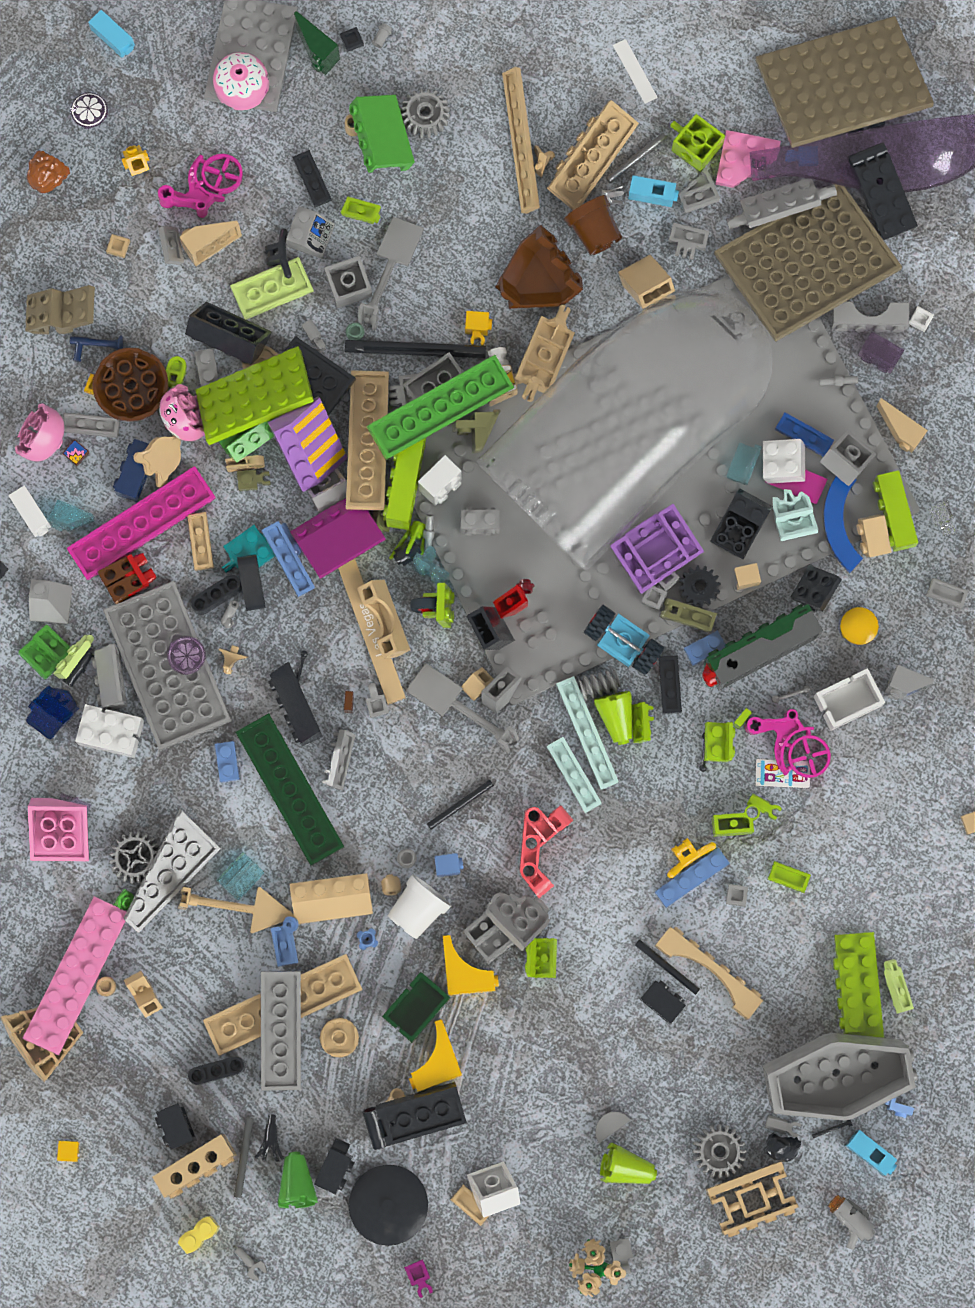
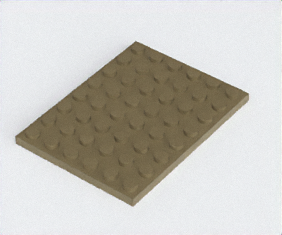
M895 16L756 56L755 61L792 148L931 108L934 105Z
M840 180L834 183L837 196L821 200L820 206L762 224L714 252L718 261L775 342L902 269L899 261Z

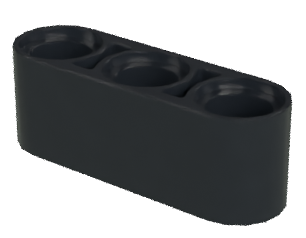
M257 555L237 557L246 611L266 608Z
M228 575L194 596L191 600L193 611L198 615L207 614L239 594L242 590L239 577ZM231 581L238 582L237 587L234 589L228 588V584ZM215 591H220L221 597L214 599L212 594ZM203 601L205 606L202 609H197L195 607L197 602Z
M237 1056L192 1068L188 1073V1079L195 1085L214 1082L243 1073L246 1063ZM234 1060L241 1062V1068L238 1071H233L231 1068V1063ZM216 1065L222 1068V1073L219 1076L212 1074V1069ZM197 1070H200L203 1074V1078L199 1082L193 1079V1074Z

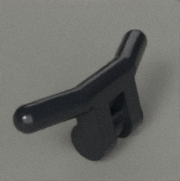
M283 228L280 231L278 242L265 246V253L268 256L266 258V265L276 266L278 263H281L284 276L289 279L292 277L286 253L288 231Z

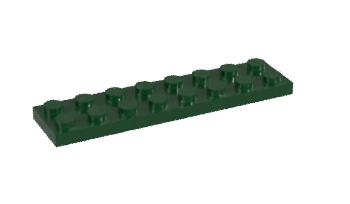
M268 713L236 731L235 733L310 866L343 849L342 841L270 714Z

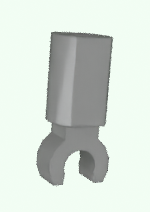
M312 319L303 323L302 328L311 343L314 342L318 351L322 353L327 350L326 345L321 339L322 336Z
M768 1115L765 1128L781 1133L786 1131L790 1136L798 1137V1134L792 1132V1127H801V1124L798 1122L787 1123L788 1120Z

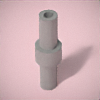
M835 375V377L820 378V386L835 385L837 387L843 386V384L858 383V376L843 377V375Z
M432 514L426 515L425 529H423L425 553H432V539L435 535V530L433 529L434 515Z

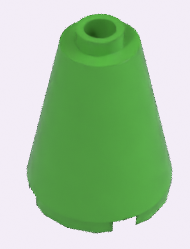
M300 1152L288 1153L289 1156H286L284 1159L278 1207L289 1209V1205L295 1206L296 1209L314 1206L315 1203H318V1198L305 1156L300 1155Z

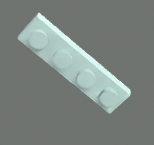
M564 737L546 746L584 813L601 805L599 797Z

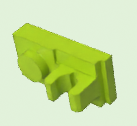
M347 197L341 214L348 218L374 224V222L378 223L381 217L379 215L381 206Z
M645 702L632 705L633 743L651 741L650 721H653L654 717L648 716V711L653 710V706H649Z

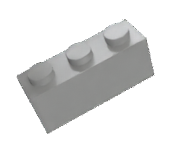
M115 644L94 651L95 657H92L93 668H97V676H94L96 687H99L100 694L97 695L98 705L102 706L104 711L106 709L127 707L120 651Z

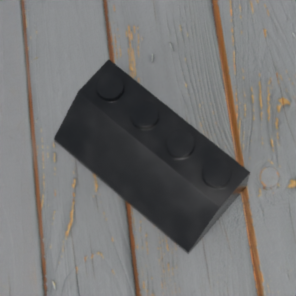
M205 302L189 315L185 335L193 340L207 344L210 348L218 349L226 355L233 356L243 363L250 365L259 358L272 334V331L208 302Z
M287 662L269 674L271 680L268 682L272 691L276 690L279 695L276 700L280 709L285 708L287 714L284 715L288 726L292 725L295 732H292L295 742H300L301 746H305L323 736L290 663Z

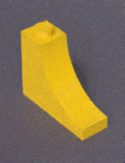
M451 935L443 936L448 996L494 992L495 987H499L498 975H494L493 971L480 970L468 965L455 951Z
M442 1019L435 1021L437 1039L431 1057L421 1068L412 1072V1077L409 1078L412 1089H417V1092L462 1076Z

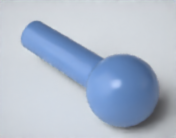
M281 524L296 554L300 555L301 550L294 541L287 524Z

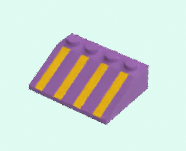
M319 396L314 398V402L268 422L302 492L320 484L348 458Z

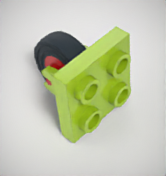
M437 583V593H423L422 598L412 599L410 610L422 613L424 618H436V621L443 628H451V622H454V611L451 610L452 604L455 602V594L446 583Z

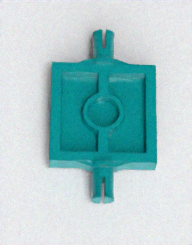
M252 525L223 546L230 557V561L222 566V569L225 573L234 567L239 569L237 557L256 554L259 568L275 557L266 538L255 525Z

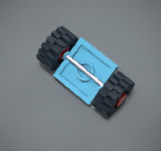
M603 604L594 614L583 633L597 641L602 633L605 632L597 646L627 667L632 664L638 655L632 667L646 675L656 663L665 647L651 638L643 649L642 647L650 635L619 613L611 625H609L616 613Z

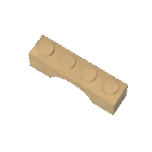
M371 580L358 587L363 605L369 608L379 621L381 634L377 644L383 659L396 658L410 651L385 580Z

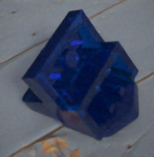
M47 686L29 704L28 708L32 711L26 718V722L46 738L52 739L73 718L80 708L77 707L70 691Z

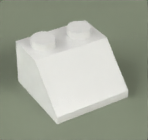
M504 1161L467 1174L476 1204L483 1218L520 1204L518 1187Z

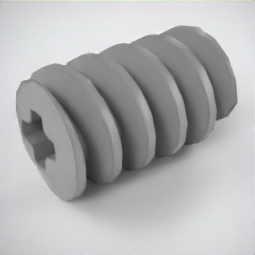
M613 669L612 675L608 670L605 671V677L599 672L597 679L593 674L590 675V680L583 676L581 682L578 678L581 694L585 701L588 700L589 694L595 699V693L602 697L603 691L610 695V689L617 693L618 687H620L616 669Z

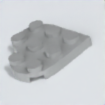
M499 892L490 899L485 910L486 915L521 951L550 922L547 913L549 909L538 897L531 898L524 895L518 898L514 894L507 895Z

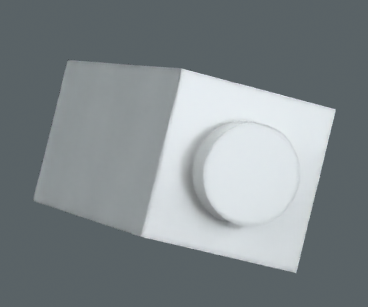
M25 485L8 495L35 537L38 535L42 536L49 531L48 529L51 528V525Z

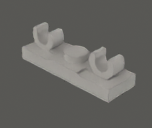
M340 729L339 733H333L338 739L336 743H331L335 747L331 758V769L324 772L329 774V778L322 781L327 786L337 790H343L356 735Z

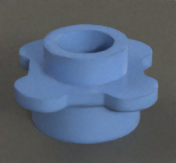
M371 928L368 931H359L357 933L360 949L366 950L368 947H377L378 941L375 939L376 931Z

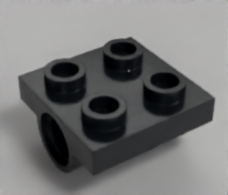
M809 565L790 597L803 606L809 604L813 612L818 610L823 612L842 579L835 574Z

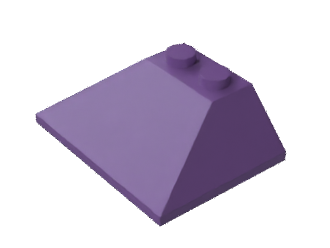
M674 504L653 514L610 545L640 594L704 552Z

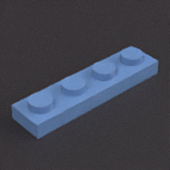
M279 521L262 529L264 537L297 597L315 589Z
M717 848L656 890L655 894L665 908H667L730 863L721 850Z

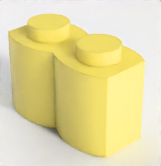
M212 1216L205 1217L197 1222L193 1230L184 1233L180 1237L178 1244L186 1254L194 1252L202 1246L204 1240L213 1237L218 1232L220 1226Z

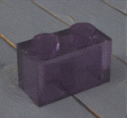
M871 332L858 356L864 362L876 365L877 369L881 372L891 374L904 350L876 333Z

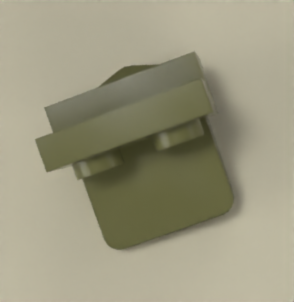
M494 409L493 412H475L471 416V420H456L452 424V432H457V435H469L472 432V454H477L484 450L483 448L501 410Z

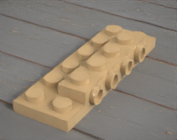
M609 100L598 116H592L586 124L588 128L577 136L576 140L578 142L575 147L572 145L567 150L566 155L568 157L565 161L561 160L556 166L555 178L547 189L572 210L581 206L639 123L616 103Z

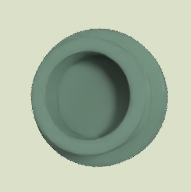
M359 323L349 324L346 328L347 338L349 340H361L364 336L363 326Z

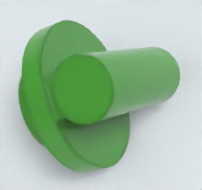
M123 889L117 897L114 906L124 911L128 910L134 895L128 890Z

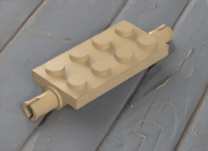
M565 305L559 306L556 317L553 319L541 316L514 378L527 385L522 395L524 400L529 395L527 401L532 402L537 390L546 395H549L575 334L566 326V319L571 310L567 307L566 311H564Z

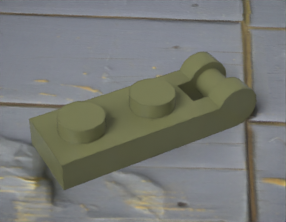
M665 598L664 611H661V618L711 633L717 613ZM672 608L678 609L677 614L671 613Z

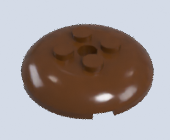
M123 348L112 352L100 362L93 377V393L98 405L106 414L121 421L134 422L153 415L160 408L161 399L168 391V376L163 364L156 356L139 348ZM135 383L136 386L133 390L127 389L128 384Z

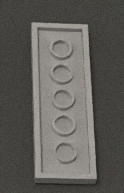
M261 971V1091L301 1090L300 971Z

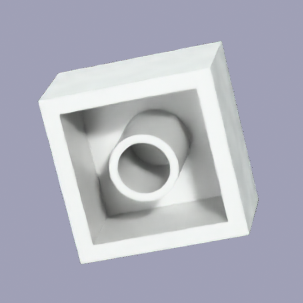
M801 439L763 441V479L767 483L805 481L804 442Z
M445 455L418 481L419 491L434 506L438 503L442 504L448 498L447 494L451 490L455 491L461 485V470Z

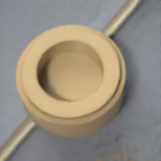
M101 977L96 983V990L102 996H111L116 990V982L110 977Z

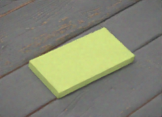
M299 257L288 261L292 277L289 279L284 276L280 264L230 285L244 319L247 320L314 292Z

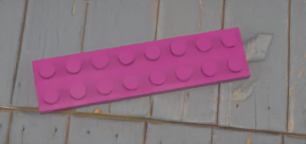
M194 466L66 549L86 579L90 580L98 575L97 571L126 557L185 519L188 515L210 503L216 497Z

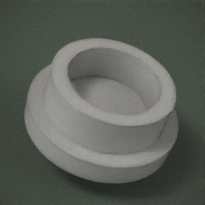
M403 849L397 856V861L403 868H411L417 860L415 852L411 849Z

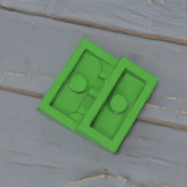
M45 625L33 636V639L19 650L18 654L46 680L56 671L57 664L66 658L70 646L48 625Z

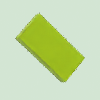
M774 861L767 880L805 893L811 874Z

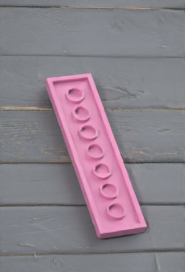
M95 896L93 897L23 1036L24 1040L59 1056L126 922L123 918L127 911L121 910Z

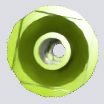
M623 691L594 699V704L613 742H618V745L630 743L629 739L632 738L631 692Z
M610 1143L607 1146L610 1150L608 1154L604 1153L602 1158L600 1175L603 1178L600 1179L605 1183L650 1184L651 1181L656 1179L657 1169H655L654 1164L617 1144Z

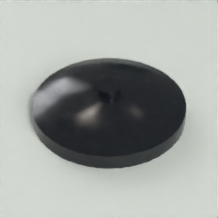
M397 1165L374 1167L360 1176L351 1190L349 1197L351 1221L364 1238L375 1244L392 1246L408 1241L421 1229L427 1217L428 1197L424 1185L414 1173L404 1167Z

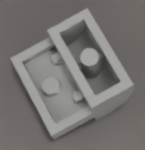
M486 913L463 930L465 936L488 964L514 944L492 922Z

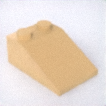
M237 221L195 226L192 229L188 228L182 232L179 238L184 251L194 265L197 266L240 238L242 234L239 223Z

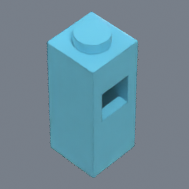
M102 10L88 22L90 29L121 58L130 54L134 49L133 38Z
M633 175L628 199L672 207L673 201L677 202L679 190H675L677 183Z
M856 1130L845 1145L883 1176H886L887 1173L891 1175L897 1167L895 1164L897 1159L860 1130Z

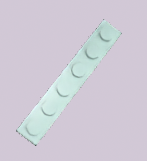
M573 676L556 683L600 790L619 783L575 677Z

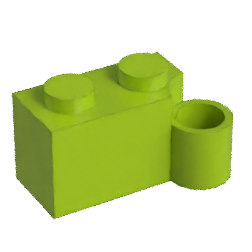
M751 804L745 808L743 813L713 815V837L753 834V821L759 817L760 809L758 806ZM753 808L757 816L750 818L747 815V809Z

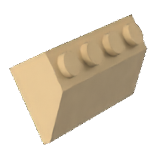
M367 873L290 884L292 907L298 924L373 914Z

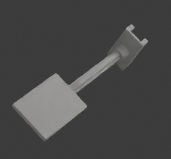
M392 217L377 252V256L388 259V262L370 303H361L358 308L359 324L362 325L363 322L371 324L372 330L376 331L379 313L378 303L396 263L409 266L424 231L423 227Z
M425 663L406 689V692L441 716H444L450 707L455 708L495 735L494 738L498 740L501 749L509 754V743L511 744L512 739L516 742L519 740L515 729L510 726L506 730L499 729L457 701L456 698L463 688Z

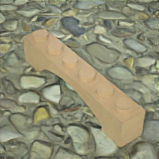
M669 927L655 947L668 958L672 956L684 957L710 970L729 992L734 1004L732 1009L748 1020L763 1002L760 998L762 995L753 988L749 990L745 987L746 982L740 977L736 976L734 978L730 975V970L725 965L721 964L719 966L715 963V958L710 953L700 951L698 949L700 946L695 941L685 939L683 937L684 933L680 929Z

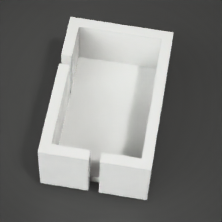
M868 668L853 675L850 679L846 678L814 695L820 711H825L823 717L830 731L885 704Z
M85 704L75 742L81 746L135 758L139 741L133 735L140 738L144 720L141 717L108 709L104 711L102 708Z

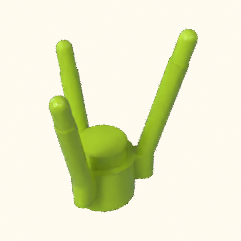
M413 521L410 530L406 531L395 549L402 546L407 537L410 536L411 539L406 549V554H409L415 539L420 540L422 538L420 548L422 553L419 556V560L422 561L425 538H423L425 524L420 521ZM394 550L389 559H393V555H395Z

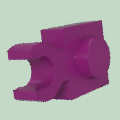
M423 1259L404 1267L411 1285L418 1284L417 1293L420 1298L423 1297L421 1293L423 1288H428L430 1294L433 1293L432 1287L425 1281L430 1279V1275Z

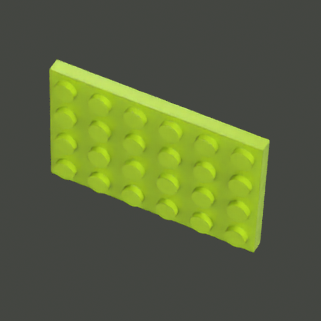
M299 346L195 389L205 438L209 445L314 402Z

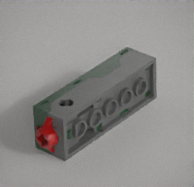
M800 604L793 608L790 614L786 615L783 613L776 617L773 623L769 624V622H766L759 626L756 632L752 633V631H749L742 635L739 641L732 640L725 644L722 650L715 649L708 653L702 673L708 687L716 686L718 691L819 638L823 629L809 604L805 606Z

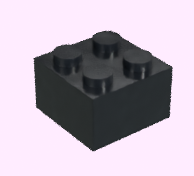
M177 1103L156 1112V1124L159 1129H163L165 1135L162 1136L165 1146L170 1147V1150H175L197 1141L183 1103Z

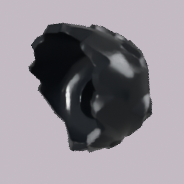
M773 1132L769 1134L766 1140V1153L774 1160L789 1162L797 1156L801 1148V1141L798 1140V1137H779Z

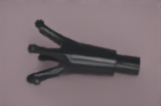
M274 1114L268 1115V1124L265 1127L263 1143L257 1155L254 1156L255 1159L261 1156L263 1157L262 1161H266L269 1149H272L276 1162L279 1161L276 1149L280 1159H284L278 1144L276 1115Z

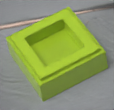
M746 708L734 722L733 726L736 729H740L752 714L751 711Z

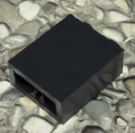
M482 606L466 616L484 650H500L515 641L504 619L500 618L495 607Z

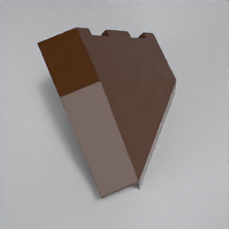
M542 225L520 242L495 286L500 291L501 296L508 300L509 309L565 305L583 290L581 276L578 272H573L569 266L572 262L566 253L560 251L556 246L557 239Z

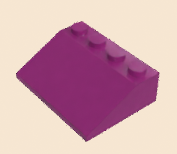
M346 498L290 531L294 541L320 579L386 540L368 510L346 509Z

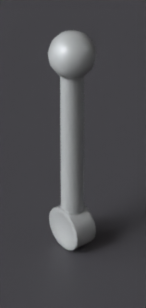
M806 685L803 689L779 697L773 696L772 702L777 704L782 699L803 692L808 693L811 689Z

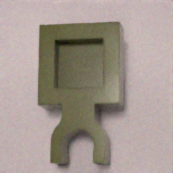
M256 469L237 471L238 490H258V484L264 486L271 485L270 481L263 480L265 476H270V472H262L260 475H257Z

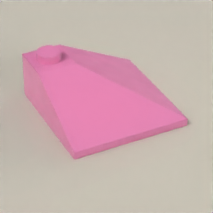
M31 798L28 805L30 861H89L87 806L53 798Z

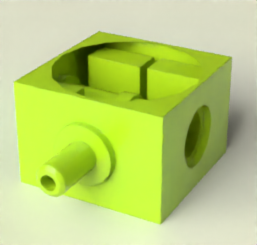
M697 114L684 127L676 121H673L670 125L671 128L679 133L673 141L671 151L699 172L706 167L724 144L725 135Z

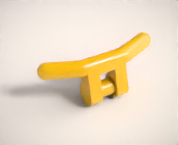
M686 838L682 841L681 845L678 847L674 846L671 850L679 860V863L668 871V878L675 877L695 860L714 850L716 844L710 842L696 850L690 840ZM688 850L690 854L684 857L682 853Z

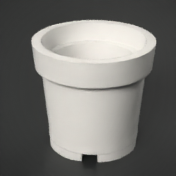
M412 874L406 882L407 887L390 910L388 917L396 925H400L405 929L406 933L417 939L441 913L445 914L452 905L429 884Z

